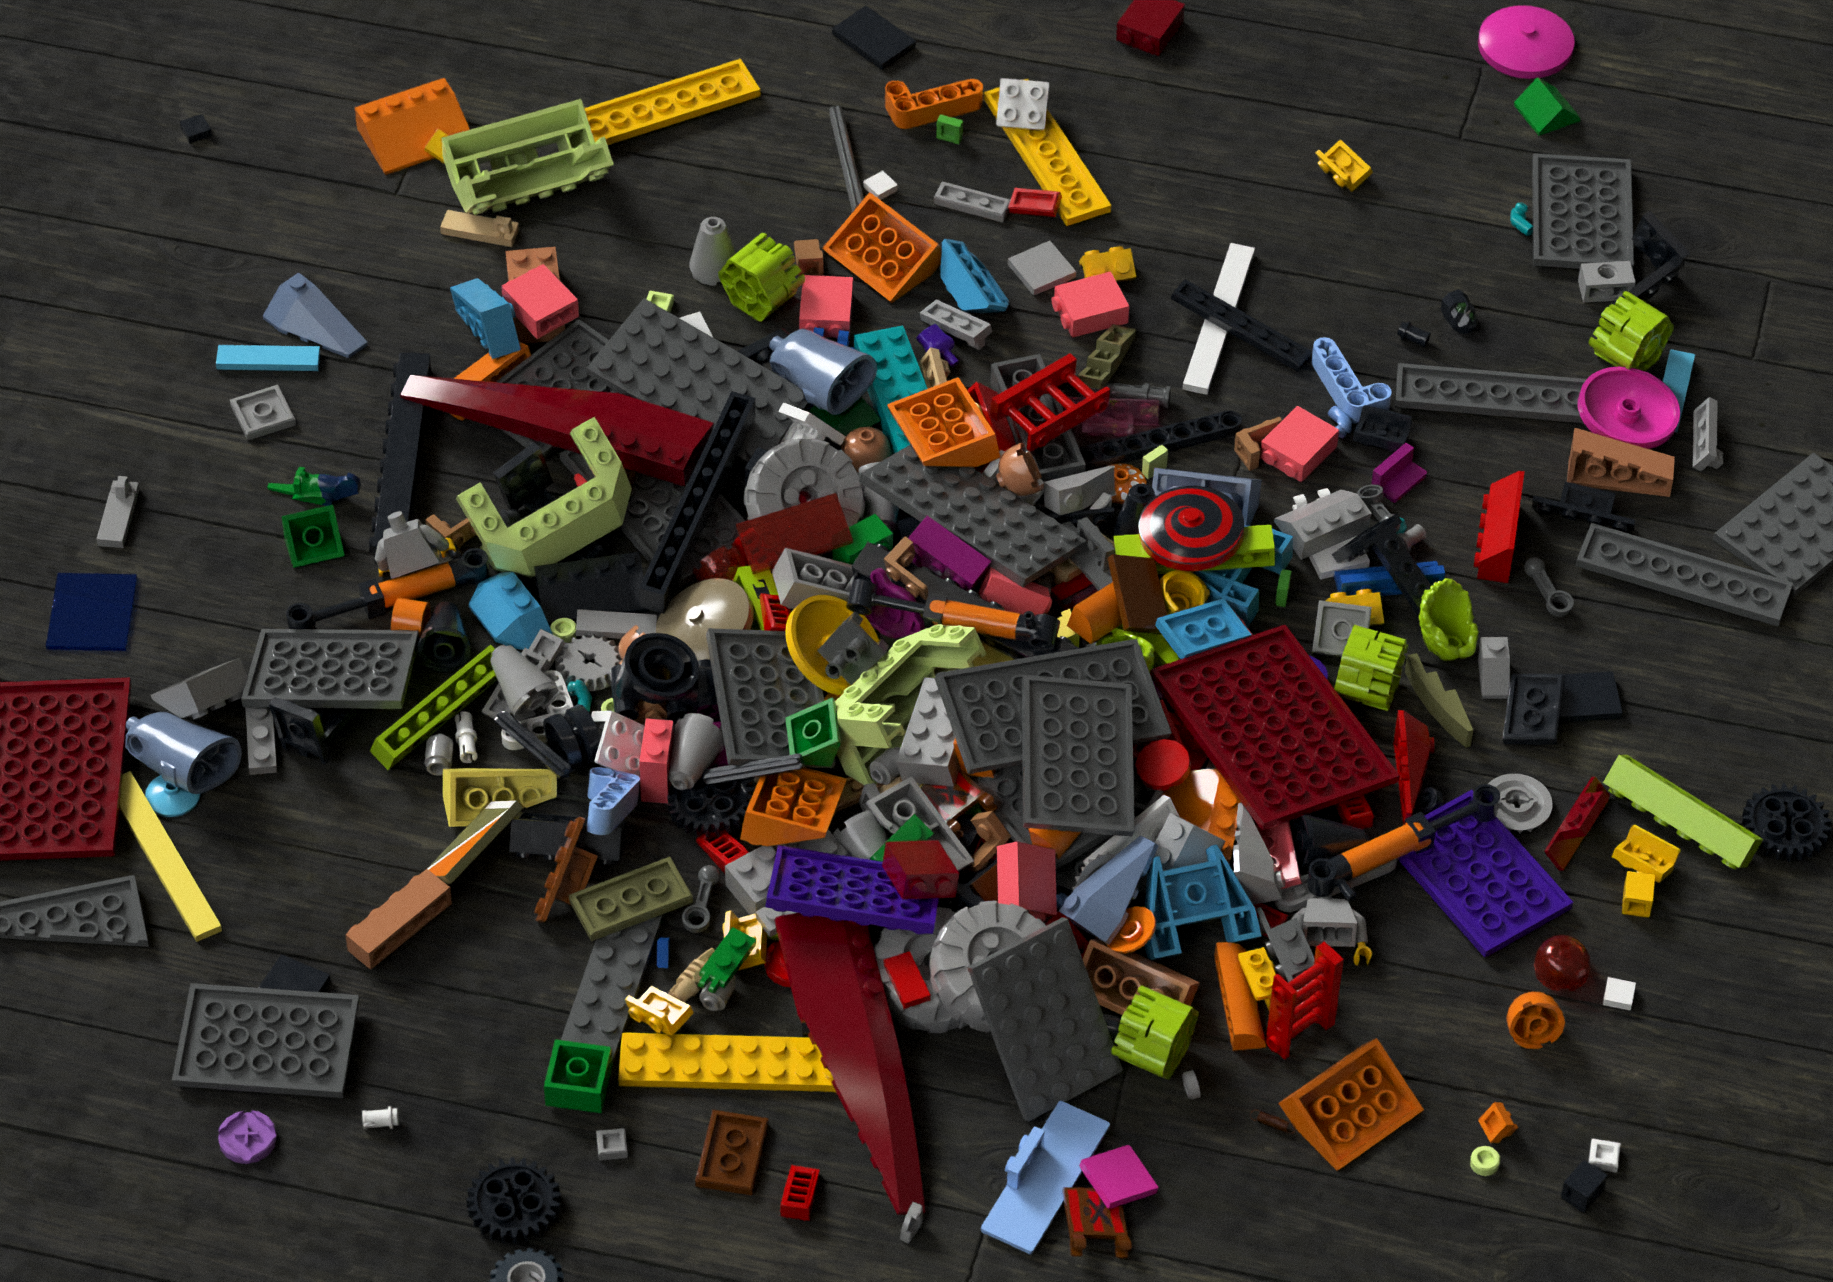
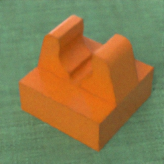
M1494 1102L1478 1120L1490 1143H1499L1504 1137L1511 1136L1518 1128L1517 1124H1514L1510 1118L1511 1113L1500 1102Z

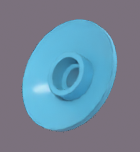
M160 775L148 785L145 797L156 814L164 817H178L195 808L199 802L200 794H192L182 788H177L164 781Z

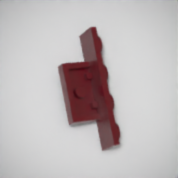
M1596 776L1591 777L1544 851L1559 871L1564 870L1609 800L1610 794Z

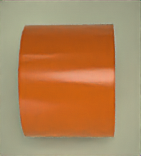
M398 598L392 613L391 630H416L420 638L431 615L430 603Z

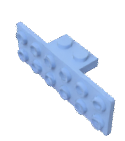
M1059 1101L1042 1129L1034 1126L1029 1136L1024 1135L1021 1139L1017 1155L1009 1158L1005 1167L1007 1186L982 1224L981 1232L1028 1254H1033L1064 1203L1063 1187H1074L1083 1172L1079 1167L1081 1160L1094 1154L1108 1131L1110 1123L1070 1104Z

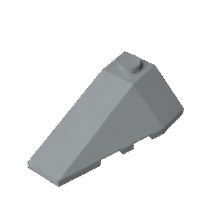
M912 776L866 802V805L880 824L893 834L913 814H916L934 833L929 840H938L958 872L974 863L972 857Z
M1238 803L1237 826L1239 831H1235L1238 845H1234L1233 849L1234 873L1253 905L1282 899L1281 888L1285 887L1283 872L1277 870L1249 812L1242 803Z

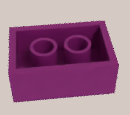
M927 515L908 538L913 542L915 557L912 563L920 568L927 567L931 569L937 577L943 580L945 578L953 580L959 588L965 591L973 590L977 592L989 570L991 561Z

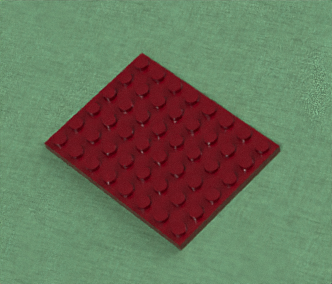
M1286 625L1153 668L1150 671V676L1156 687L1261 830L1395 784L1399 780V773Z
M130 677L0 682V861L115 856L127 734L125 725L129 718L132 688Z

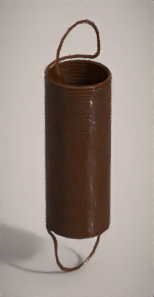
M1259 1111L1258 1120H1255L1283 1132L1286 1131L1288 1123H1291Z

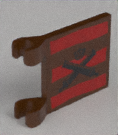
M959 770L954 787L925 784L921 788L958 840L964 836V833L960 830L961 826L956 819L977 802L986 812H994L998 809L997 805L994 804V797L984 792L961 770Z
M1063 1187L1062 1192L1070 1234L1071 1256L1082 1257L1083 1249L1086 1248L1085 1238L1115 1239L1116 1257L1127 1258V1251L1131 1250L1132 1245L1127 1235L1122 1205L1108 1209L1094 1188Z

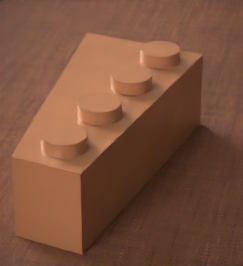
M1574 428L1567 482L1591 488L1670 497L1675 457Z

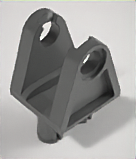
M856 611L817 650L829 662L825 669L826 674L832 679H838L839 676H842L850 685L859 679L863 672L867 671L882 658L889 648V645L882 638L876 643L860 626L863 618Z

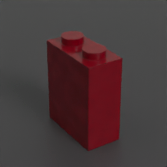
M1133 0L1117 22L1116 40L1159 56L1184 22L1185 4L1175 0Z
M938 840L886 842L882 867L902 899L953 898L956 896L959 872Z

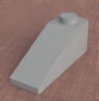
M1107 466L1043 482L1045 507L1059 515L1087 508L1095 503L1104 492L1108 495L1115 491L1114 467Z

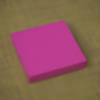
M1130 1145L1082 1159L1079 1165L1108 1209L1156 1194L1159 1188Z

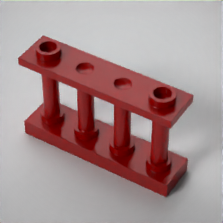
M1069 353L993 397L990 416L995 421L1010 416L1028 433L1027 450L1032 452L1038 447L1045 446L1050 440L1091 416L1103 412L1109 404L1110 389L1105 387L1096 393L1075 375L1077 359ZM1069 382L1086 399L1075 404L1057 387ZM1049 393L1066 410L1056 416L1038 398ZM1025 405H1030L1046 422L1036 427L1018 409Z
M1325 941L1316 947L1314 965L1287 983L1279 974L1273 977L1266 1043L1272 1052L1278 1053L1284 1060L1289 1057L1291 1039L1313 1023H1319L1325 1030L1335 1025L1344 959Z

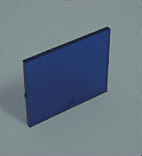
M58 573L46 649L126 651L137 574Z

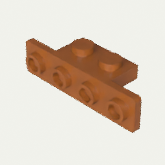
M583 817L576 818L574 822L570 821L566 828L564 836L568 837L565 846H560L556 854L555 862L558 863L554 873H549L545 882V888H548L545 898L539 899L535 908V913L538 914L537 922L542 923L546 921L554 899L572 906L569 902V895L586 888L598 856L575 847L585 821Z

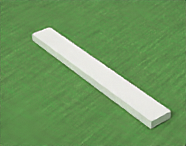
M1230 243L1213 295L1235 308L1237 307L1255 248ZM1206 319L1204 320L1183 382V390L1207 395L1228 332Z

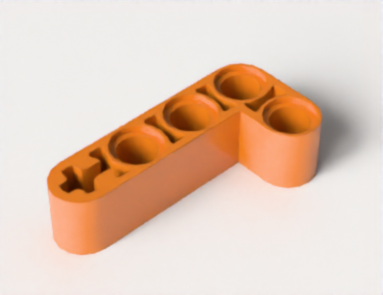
M967 79L911 94L907 86L901 81H891L885 87L886 110L893 123L900 129H909L936 122L940 114L954 117L977 111L983 105V84L977 79Z

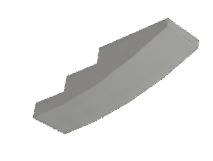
M540 629L530 648H524L521 654L538 669L545 672L550 669L565 642L563 639ZM499 683L482 710L483 714L493 719L496 718L499 711H507L512 716Z

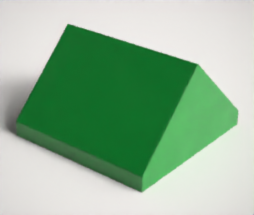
M1538 77L1514 102L1515 108L1538 136L1580 121V116L1556 87Z
M333 505L281 516L284 540L293 568L345 556Z
M833 698L785 718L790 755L801 754L805 765L831 767L841 745L836 704Z

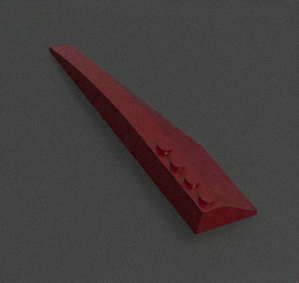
M410 375L400 394V397L578 454H581L571 437L570 432L575 427L595 417L624 468L684 487L714 427L713 422L620 393Z
M800 913L778 916L774 921L797 1014L802 1023L806 1022L810 1030L808 1036L812 1044H817L822 1055L820 1061L824 1069L830 1071L833 1077L831 1083L850 1121H855L859 1129L857 1135L861 1143L867 1145L872 1155L870 1161L874 1169L877 1168L883 1177L881 1183L896 1213L907 1215L912 1203L915 1202L922 1206L924 1214L925 1207L920 1164L906 1079L868 925H860L847 920L834 921L828 917L816 915L809 917Z

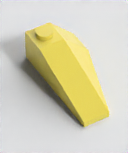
M443 769V800L450 827L468 826L491 801L517 800L523 808H528L557 797V775L550 769Z

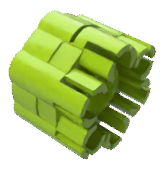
M761 233L727 260L726 264L718 272V278L723 284L731 303L757 321L766 319L795 295L797 288L805 283L804 274H801L797 279L795 278L801 270L797 265H792L795 263L792 250L787 245L783 246L780 243L776 245L771 237L763 242L767 237L766 233Z
M1625 291L1622 296L1626 299L1620 296L1615 305L1611 304L1609 307H1606L1601 314L1603 318L1599 319L1598 324L1602 327H1597L1593 332V335L1598 338L1594 339L1591 337L1589 339V346L1594 348V354L1615 367H1626L1628 370L1635 368L1646 372L1660 358L1674 326L1671 324L1668 316L1630 292Z
M1354 625L1342 654L1334 689L1343 699L1357 703L1362 701L1364 705L1389 711V703H1392L1394 693L1401 679V676L1397 675L1402 674V666L1406 658L1404 653H1407L1408 650L1406 639L1382 632L1378 634V631Z
M1141 985L1137 990L1140 995L1135 994L1131 1005L1127 1007L1122 1015L1121 1024L1118 1029L1120 1032L1114 1041L1118 1046L1112 1047L1111 1054L1169 1080L1189 1047L1199 1012L1189 1005Z

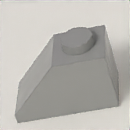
M1481 637L1478 651V666L1482 699H1508L1510 686L1508 638Z

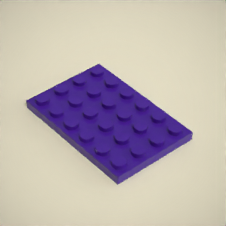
M1473 790L1426 814V819L1430 823L1469 805L1473 797ZM1471 815L1436 831L1433 848L1418 855L1415 851H1412L1398 858L1400 863L1484 958L1573 907V901L1497 817L1489 822H1481Z
M778 845L765 907L772 908L777 912L791 911L809 917L816 915L828 917L834 921L847 920L860 925L884 926L890 930L903 929L910 930L916 934H933L939 898L902 899L883 869V862Z

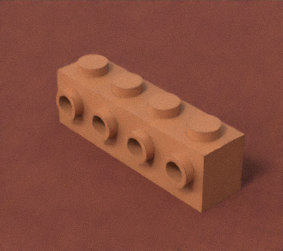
M428 869L420 875L414 876L409 884L399 892L393 893L382 906L373 909L361 923L350 928L346 934L348 952L369 969L374 968L452 904L450 887Z

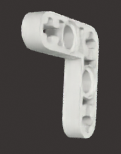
M548 670L543 673L553 680L558 687L559 694L554 701L563 700L566 704L562 707H554L551 703L546 707L548 714L518 721L543 743H547L545 733L536 734L533 732V729L539 726L543 727L544 719L554 714H561L564 717L566 709L573 707L562 675L554 670ZM502 729V744L505 748L509 750L524 748Z

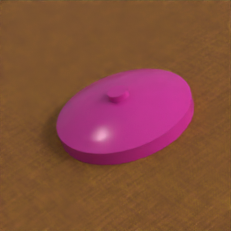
M1511 6L1500 9L1486 18L1480 28L1478 46L1482 57L1494 69L1517 78L1536 79L1537 77L1543 78L1553 75L1569 63L1573 55L1574 35L1562 18L1548 10L1533 6Z
M1610 367L1593 373L1584 382L1578 397L1580 417L1592 433L1646 449L1660 446L1668 441L1674 434L1680 419L1679 403L1671 389L1657 377L1635 368L1628 370L1626 367Z

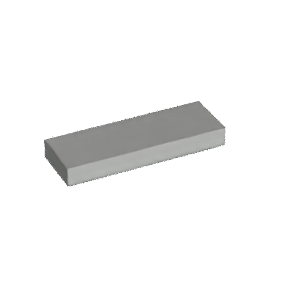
M941 182L934 196V204L999 222L1004 221L1009 211V199L946 182Z
M577 610L576 636L592 637L594 634L596 637L605 636V638L621 639L635 625L639 627L637 631L639 635L642 632L645 634L656 633L657 615Z

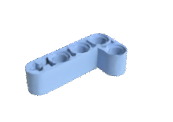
M1322 337L1314 342L1312 366L1337 407L1351 418L1352 423H1359L1364 405L1389 411L1392 391L1388 385L1375 383L1362 387L1332 339Z
M596 767L590 770L587 796L592 801L589 804L588 832L596 835L610 834L637 806L640 785L639 776L604 767Z

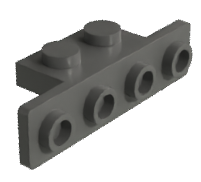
M1087 517L1078 520L1077 528L1070 521L1062 523L1063 526L1076 532L1077 535L1086 540L1084 549L1070 557V559L1098 591L1112 583L1107 559L1112 554H1115L1112 543L1106 540L1098 527L1094 526Z
M1262 908L1256 909L1259 915L1257 919L1261 935L1267 933L1270 941L1265 942L1271 958L1277 956L1280 964L1275 967L1278 974L1284 980L1287 979L1290 982L1314 965V955L1297 918L1271 929Z

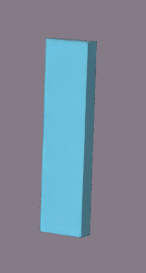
M218 345L216 368L217 370L318 371L320 346Z
M1670 349L1663 382L1671 389L1678 400L1681 419L1695 354ZM1679 419L1678 425H1677L1676 430H1675V432H1677V433H1678V428H1679V424H1680V419Z

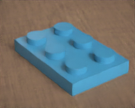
M1224 598L1159 617L1155 624L1180 659L1252 635Z

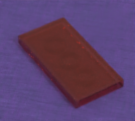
M836 493L736 524V529L753 575L774 568L785 548L817 555L853 543L852 535Z

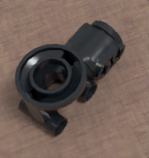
M664 633L642 635L629 645L622 664L616 665L610 670L614 712L633 721L639 717L638 702L640 699L651 704L666 702L667 718L672 720L673 724H676L679 718H684L685 714L691 713V710L710 718H720L710 660H697L693 650L677 637Z

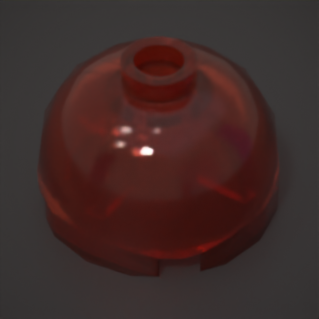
M732 543V548L728 550L725 546L720 547L700 561L702 567L699 570L694 567L692 572L697 581L716 578L733 581L738 567L746 566V560L737 544Z
M1557 935L1549 938L1541 944L1535 956L1536 978L1544 986L1555 991H1559L1560 988H1569V991L1581 987L1587 980L1590 970V956L1587 948L1580 940L1572 936Z

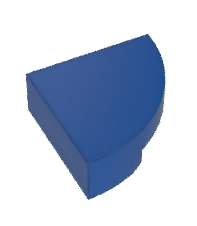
M660 937L657 941L658 968H668L670 937Z

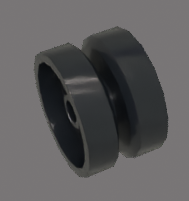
M578 704L566 709L564 717L561 714H554L544 719L543 728L549 748L571 766V772L580 769L583 761L588 764L595 762L601 737L593 718L583 705Z

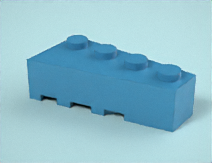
M478 278L450 287L457 313L467 326L470 325L475 337L479 336L483 339L480 340L481 345L484 349L489 348V355L492 359L521 350L513 321L516 314L511 303H508L503 296L498 295L488 284L483 283Z

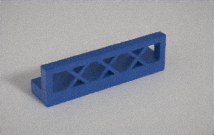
M1437 561L1416 563L1431 586L1435 582L1444 580L1443 565L1438 566ZM1385 566L1334 572L1337 591L1346 592V596L1356 595V591L1371 589L1372 593L1380 592V596L1403 594Z

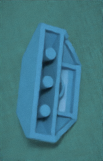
M944 239L941 251L940 278L946 285L947 291L956 300L957 306L964 312L990 313L1005 311L1008 308L1009 300L988 269L974 254L967 250L968 247L963 242Z
M501 572L478 584L469 602V608L495 642L506 646L511 645L515 649L523 650L524 648H530L540 629L552 634L541 606L514 572Z

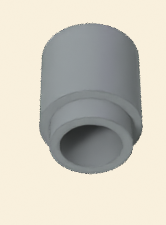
M435 734L426 741L425 766L430 774L443 775V769H450L452 766L453 741L444 734Z
M899 747L887 749L870 764V774L874 781L887 785L900 775L896 764L900 751Z
M735 975L725 988L719 986L714 994L708 992L712 982H709L702 989L699 998L705 1008L711 1011L723 1010L736 986Z

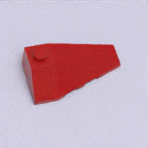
M1398 710L1393 747L1396 771L1400 775L1398 787L1404 825L1405 819L1414 815L1417 799L1427 770L1429 755L1434 753V738L1429 737L1428 726L1404 710Z

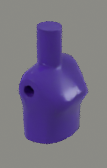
M937 324L931 325L917 336L916 340L924 348L925 352L930 347L939 349L940 357H943L951 368L959 363V360L951 352L954 348V340L945 334Z

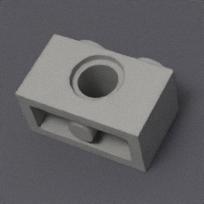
M1630 261L1585 263L1580 266L1578 283L1583 303L1616 301L1625 291H1629L1635 286L1636 282Z

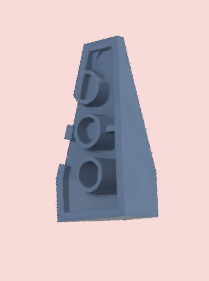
M297 273L279 286L263 314V319L279 332L286 335L288 333L300 336V340L307 343L309 340L321 344L323 349L347 358L352 357L368 345L363 336L326 296L300 273Z
M1154 468L1152 488L1156 496L1166 490L1181 486H1203L1215 489L1230 497L1238 505L1244 518V526H1250L1259 506L1262 480Z
M1140 835L1076 887L1071 895L1066 898L1059 912L1083 931L1109 945L1126 922L1129 915L1126 912L1130 899H1136L1139 891L1135 888L1139 879L1147 874L1158 845Z

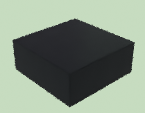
M203 114L179 121L180 128L189 144L212 136L211 128Z

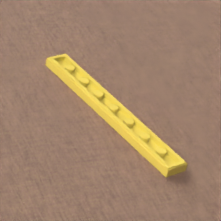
M131 771L123 774L119 810L194 939L198 942L221 932V924Z

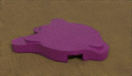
M877 568L871 572V581L878 586L877 595L916 602L909 591L892 583L882 568ZM875 605L870 615H864L873 628L893 639L912 635L925 629L924 621L919 613Z

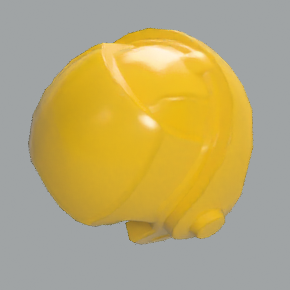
M1170 571L1159 580L1167 615L1203 605L1210 596L1209 589H1207L1205 583L1190 571Z

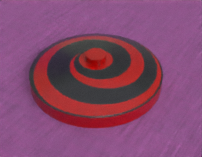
M1181 486L1166 490L1147 503L1139 518V539L1146 553L1151 558H1154L1156 562L1181 571H1201L1221 565L1239 550L1244 538V518L1238 505L1224 493L1203 486Z

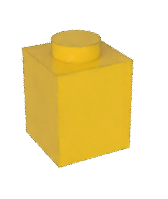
M1627 871L1623 892L1622 914L1650 917L1655 875Z

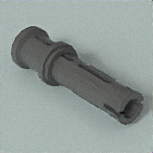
M1107 382L1103 387L1110 389L1109 398L1138 401L1143 406L1148 404L1163 405L1167 409L1170 405L1171 386L1161 388L1150 386L1149 383H1145L1142 386ZM1093 388V391L1096 393L1100 391V389Z

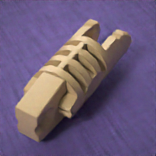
M710 948L697 959H694L676 979V984L668 992V995L684 1003L691 996H695L702 989L698 986L702 978L699 976V973L715 950Z

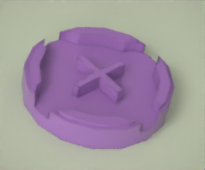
M240 1111L226 1118L220 1126L218 1140L221 1151L228 1159L236 1163L249 1164L260 1161L267 1157L275 1146L276 1133L274 1123L268 1116L259 1111H251V1113Z

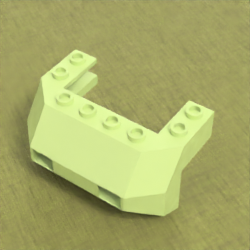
M581 99L442 137V156L452 187L465 213L473 212L474 215L486 212L489 209H492L493 212H498L506 209V204L513 202L516 203V206L530 202V198L534 196H539V199L547 198L554 195L553 191L562 189V192L574 190L579 183L587 180L592 182L604 178V175L608 174V170L614 165L605 137L599 138L596 142L594 141ZM557 143L559 152L538 157L536 148ZM490 162L493 171L488 172V170L480 172L479 164Z
M595 417L575 427L570 432L571 437L595 478L507 528L481 482L457 495L456 500L482 542L480 549L487 553L488 562L495 571L514 572L518 576L532 578L535 576V566L556 564L622 526L632 488L622 462Z
M937 624L894 642L893 647L869 670L863 672L852 686L844 690V693L835 701L841 741L837 756L846 775L863 785L877 784L871 777L870 764L887 749L901 748L924 678H935L937 673L956 670V668L974 667L972 661L976 657H984L986 655L975 627Z

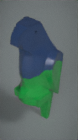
M299 467L293 484L268 483L267 489L292 495L294 500L329 506L336 500L358 494L361 481L358 476L352 473L339 477L328 474L313 475L306 472L305 467Z

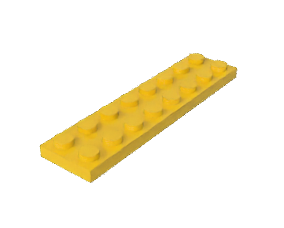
M738 59L584 109L594 141L596 142L599 138L605 137L607 145L760 97V88L742 60Z
M1000 87L984 92V101L996 119ZM1048 109L1046 111L1045 129L1043 131L1002 127L1041 188L1046 191L1061 193L1062 199L1057 212L1066 226L1111 212L1110 202Z
M622 1033L619 1086L836 1092L831 1083L833 1077L828 1069H824L820 1061L822 1055L817 1044L813 1045L810 1038L674 1034L670 1036L668 1034Z

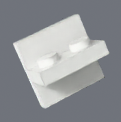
M783 403L778 411L793 421L781 443L794 439H818L823 441L825 439L841 445L846 437L813 414Z

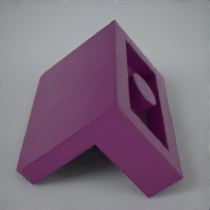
M1407 443L1402 445L1373 470L1371 485L1381 486L1384 497L1393 503L1400 500L1427 475V471L1412 462L1414 448Z

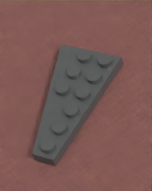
M135 875L0 902V938L149 947Z

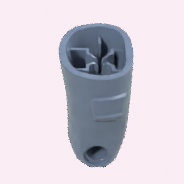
M799 329L788 335L785 339L775 336L770 342V349L774 351L770 359L772 371L798 386L809 404L821 410L824 409L832 415L840 414L853 405L868 390L876 377L877 364L872 356L826 339L810 330Z
M168 712L153 713L141 719L131 717L125 725L126 731H128L125 747L129 753L160 774L164 781L192 794L204 793L224 783L237 770L241 760V746L237 739L194 725Z

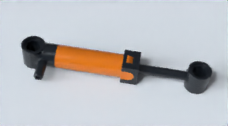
M454 544L456 552L448 550L452 558L451 561L380 583L377 582L376 578L359 583V598L314 612L305 603H295L286 611L288 629H315L314 625H316L315 622L362 607L368 619L385 615L386 608L394 606L398 598L414 600L465 583L478 585L490 576L487 553L482 549L473 548L461 555L458 546Z
M862 579L853 581L846 605L848 610L851 612L856 611L860 615H870L875 605L923 614L924 625L928 628L937 624L975 627L977 633L1028 642L1030 645L1043 650L1054 649L1061 623L1057 618L1047 614H1037L1034 616L1031 611H1027L1024 614L951 601L948 600L947 595L931 592L928 594L926 604L877 595L878 586Z
M1490 784L1479 785L1473 791V797L1469 805L1430 823L1423 813L1419 812L1406 818L1404 825L1333 858L1314 860L1309 866L1308 890L1315 896L1324 897L1330 895L1334 887L1337 886L1347 901H1353L1357 894L1347 881L1412 851H1415L1418 855L1433 848L1436 831L1471 815L1481 822H1489L1495 819L1500 802L1499 790Z

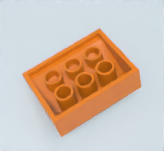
M445 78L355 107L357 129L385 175L434 159L435 157L424 151V149L438 129L448 136L470 130L457 98Z
M871 192L868 193L822 248L891 303L931 276L941 265L942 248L940 245Z
M959 377L887 404L889 411L924 466L978 467L1000 458L994 431Z
M805 767L802 770L761 776L745 813L740 840L748 841L752 845L773 846L825 838L847 779Z
M1217 768L1190 770L1189 776L1182 784L1177 787L1176 785L1169 787V790H1165L1163 795L1171 798L1182 819L1226 841L1221 852L1228 864H1230L1235 831L1237 829L1238 803H1241V801Z
M1377 1038L1363 1044L1279 1102L1288 1119L1293 1123L1292 1125L1296 1126V1130L1336 1170L1344 1167L1424 1110Z

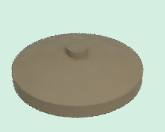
M716 578L700 581L681 591L669 602L665 613H661L656 622V633L677 637L693 650L697 660H710L706 639L708 628L750 630L754 617L753 604L743 588L731 580Z

